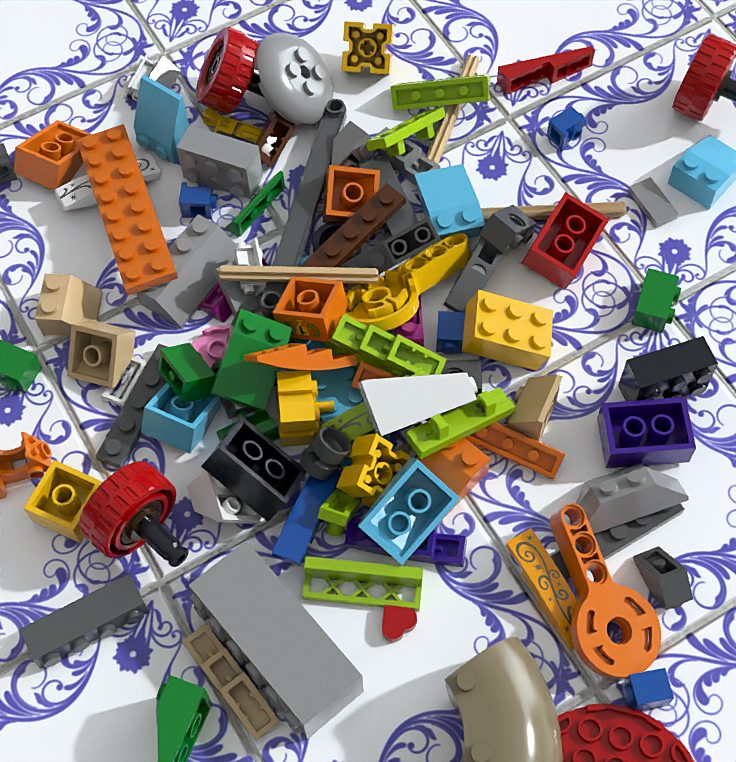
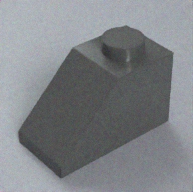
M658 546L633 556L634 562L652 597L666 610L678 608L683 603L693 600L687 568Z

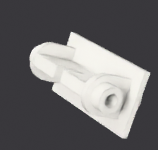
M147 52L144 59H138L133 69L136 72L133 77L129 75L123 86L126 89L123 99H126L129 94L133 100L137 101L141 77L143 75L148 76L157 62L148 59L150 52Z
M257 238L249 245H246L245 242L235 243L233 251L237 266H263V254L261 248H259ZM240 281L241 290L246 295L254 293L257 297L264 291L266 282Z

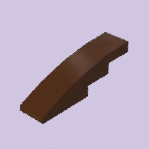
M273 108L255 144L259 146L261 162L271 169L274 167L296 128L294 123L283 118Z

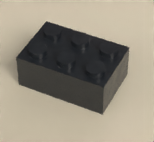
M701 336L626 360L618 387L625 401L680 398L690 394L697 396L706 391L718 362L705 337Z
M243 416L224 435L201 466L267 522L288 503L307 473L298 462Z

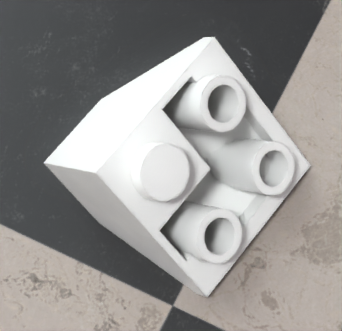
M206 470L186 486L194 511L222 523L264 524L266 522L264 518Z

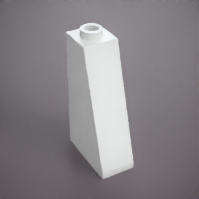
M467 373L369 379L357 383L375 432L380 436L477 400L475 393L478 392L473 377H469Z

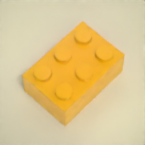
M478 290L466 304L462 351L537 371L551 357L553 310Z

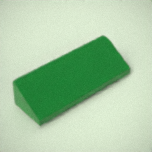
M281 170L258 191L225 227L227 231L238 238L241 237L285 189L284 174Z

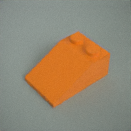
M56 120L15 147L14 173L55 191V189L69 183L84 163L77 139L92 134Z
M466 438L422 459L419 456L416 458L461 498L455 506L488 473L490 458Z

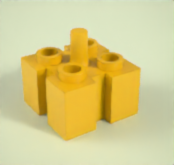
M344 21L343 41L349 42V51H342L341 71L362 72L363 66L370 67V73L391 74L393 54L387 53V44H393L395 24L373 23V29H366V22Z
M311 370L277 372L276 399L280 447L310 445L314 439V434L319 433L320 413L334 412L335 410L334 401L316 402V397L318 396L317 380H311Z
M377 433L356 436L352 450L348 455L353 461L352 465L343 468L336 487L353 498L363 497L362 504L371 508L392 478L411 456L402 450L391 451L393 444Z

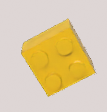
M53 460L23 509L31 521L81 543L84 535L79 528L80 515L90 496L103 482Z

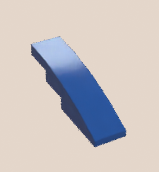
M337 469L330 479L318 480L309 476L272 551L273 557L297 566L301 565L309 544H312L320 523L324 522V520L317 518L319 509L329 496L338 489L336 486L342 470Z

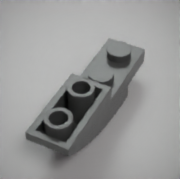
M428 216L348 260L339 268H376L379 275L441 241V238ZM360 283L346 284L350 290L351 288H353L356 285H359Z
M480 236L467 263L461 270L443 303L444 306L454 312H465L466 304L478 290L483 291L503 255L501 251L484 237Z

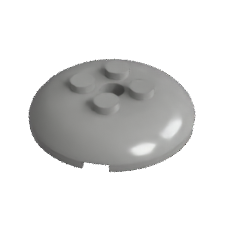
M281 32L267 36L257 46L254 59V70H258L261 80L258 85L262 94L271 107L286 120L297 125L301 123L309 124V126L317 124L326 112L328 101L333 99V82L326 63L313 46L296 35Z

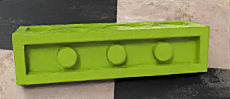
M490 73L395 83L390 86L393 111L489 101Z
M305 557L303 600L384 608V605H393L420 611L423 568ZM312 578L324 579L330 586L322 593L310 592ZM348 581L353 582L359 590L351 596H346L337 587ZM374 584L382 585L388 593L382 598L376 599L372 598L366 590ZM403 587L416 588L414 602L401 601L395 593Z

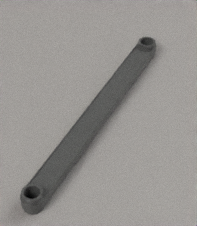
M331 99L326 105V112L321 118L272 266L299 267L325 187L326 173L332 162L333 140L344 128L347 118L346 106L340 99ZM266 282L260 300L261 312L265 318L275 320L273 311L289 282Z

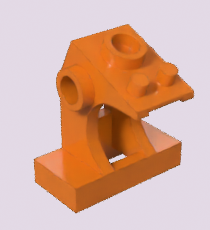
M21 432V446L11 450H0V499L7 497L6 484L25 479H38L44 475V472L51 465L50 457L52 456L51 449L47 443L37 439L35 435L31 436ZM27 459L28 462L24 466L16 469L13 468L12 462Z

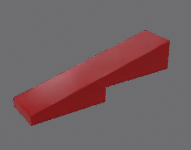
M589 46L498 66L496 83L505 95L545 78H548L551 84L591 67L595 49Z

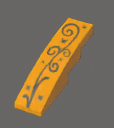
M530 528L506 542L505 547L522 569L521 575L537 596L538 605L570 651H573L575 648L571 637V621L574 613L573 607L578 600L549 553Z

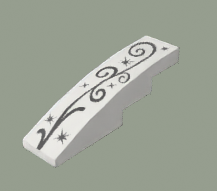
M151 154L136 158L144 182L160 179L161 170ZM88 174L55 189V194L64 211L97 204Z

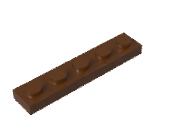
M386 183L299 267L339 268L406 204V198Z

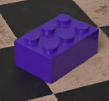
M686 397L601 404L597 421L605 468L629 467L635 464L645 466L690 462L696 450V444Z

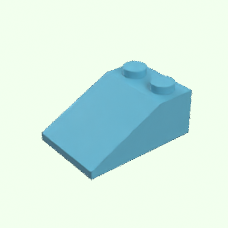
M143 75L140 79L133 125L136 141L141 147L149 148L155 152L161 159H167L176 164L179 160L176 147L189 126L183 97L148 76Z
M709 135L689 148L672 167L667 184L710 210L736 180V150Z
M463 164L414 174L424 217L427 218L429 216L441 240L457 233L465 234L468 238L481 236L479 233L484 227L485 222L479 200Z
M166 383L144 407L141 432L190 454L203 439L219 411L222 401L219 396L212 394L211 397L182 403L168 383Z
M411 457L392 478L357 526L403 565L461 498L418 459Z

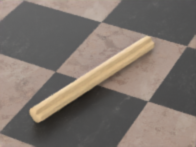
M473 54L467 56L459 77L475 75L479 65V56H474ZM463 104L447 105L445 109L446 117L441 119L426 155L428 159L439 164Z
M624 201L584 203L605 217H619L626 214V204ZM557 204L516 207L532 220H547ZM506 207L481 208L484 222L488 221L492 213Z
M222 265L219 268V279L221 281L290 282L292 276L342 281V283L376 284L378 282V270L376 268Z

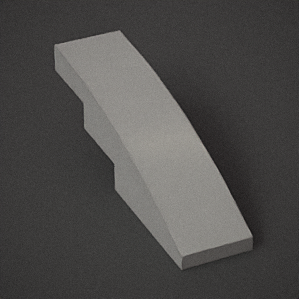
M385 127L377 135L389 130V128ZM406 138L403 139L405 153L399 156L389 157L385 148L376 149L382 157L387 156L391 166L415 186L414 174L441 168L440 165L422 155L421 147Z

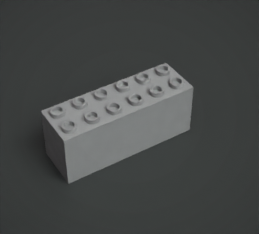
M247 540L189 584L193 594L189 599L194 604L193 608L203 621L208 619L212 627L211 630L221 643L227 641L226 644L231 650L229 652L240 666L244 663L246 664L245 667L253 683L259 689L262 686L265 687L264 691L268 695L267 699L276 711L284 710V715L287 718L286 722L297 736L302 733L308 740L364 692L363 675Z

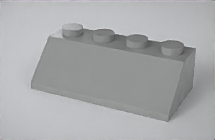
M198 214L168 248L178 278L137 292L140 305L182 329L199 308V304L218 283L213 270L235 261L233 251L235 243L219 225Z

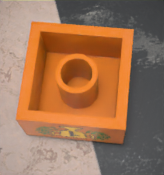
M292 276L273 311L275 321L292 327L290 338L330 342L339 318L344 314L348 306L342 281Z

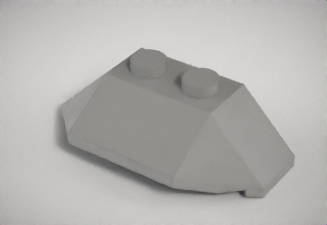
M635 464L585 482L575 504L582 507L593 534L686 502L689 500V497L678 479L641 464Z

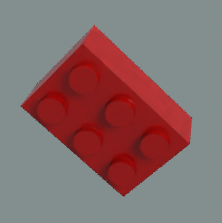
M565 192L521 263L566 290L578 274L610 219Z

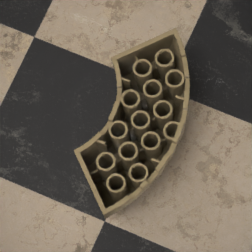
M510 637L493 644L444 679L449 700L456 709L464 728L462 762H563L561 731L554 701L537 663L518 637Z

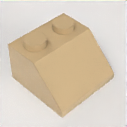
M44 273L35 320L42 335L71 336L72 324L88 320L98 321L103 291L72 275Z
M93 320L72 324L67 376L110 388L116 387L133 358L136 331Z
M557 374L528 378L524 387L519 386L514 401L517 402L515 412L505 418L504 424L540 441L557 402L563 376Z

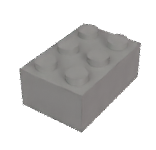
M189 125L176 147L183 177L192 183L198 182L214 190L232 193L236 197L252 199L263 178L259 146Z

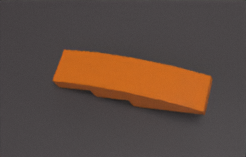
M290 343L243 355L244 361L268 367L297 370H329L358 365L356 354L340 353L332 355L331 349L323 348L307 351L306 344Z

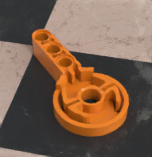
M567 504L551 515L550 527L579 598L573 607L574 613L571 621V637L574 648L583 663L593 672L603 677L624 679L630 674L644 672L655 661L661 646V627L657 614L651 604L641 594L628 587L620 586L612 580L584 510L577 504ZM564 514L570 518L571 525L566 523ZM575 542L580 544L582 553L576 549ZM587 570L592 573L593 582L587 577ZM589 611H591V612L593 613V614H592V619H591V628H592V631H595L594 633H592V632L590 631V618H591V613H589ZM609 622L616 623L622 631V639L619 644L614 643L607 634ZM598 646H600V648H599L600 651H601L609 660H607V659L599 652Z

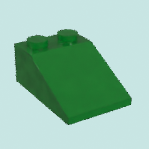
M240 308L231 323L211 394L263 412L280 368L244 361L243 355L288 344L292 327Z
M170 675L168 682L162 683L156 696L158 701V762H187L213 703L205 688Z

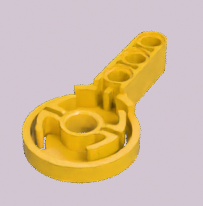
M457 233L446 237L397 266L398 270H386L385 277L379 276L376 284H359L345 293L348 306L344 314L366 326L372 324L383 331L391 330L404 324L417 312L419 307L418 297L421 293L465 266L471 255L467 235Z

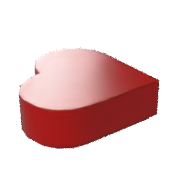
M384 605L382 635L387 641L397 642L403 637L404 632L414 630L417 625V614L408 607Z

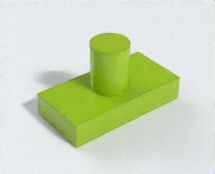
M336 489L322 504L317 517L328 521L326 532L332 536H341L344 527L359 510L362 498H353L345 492Z

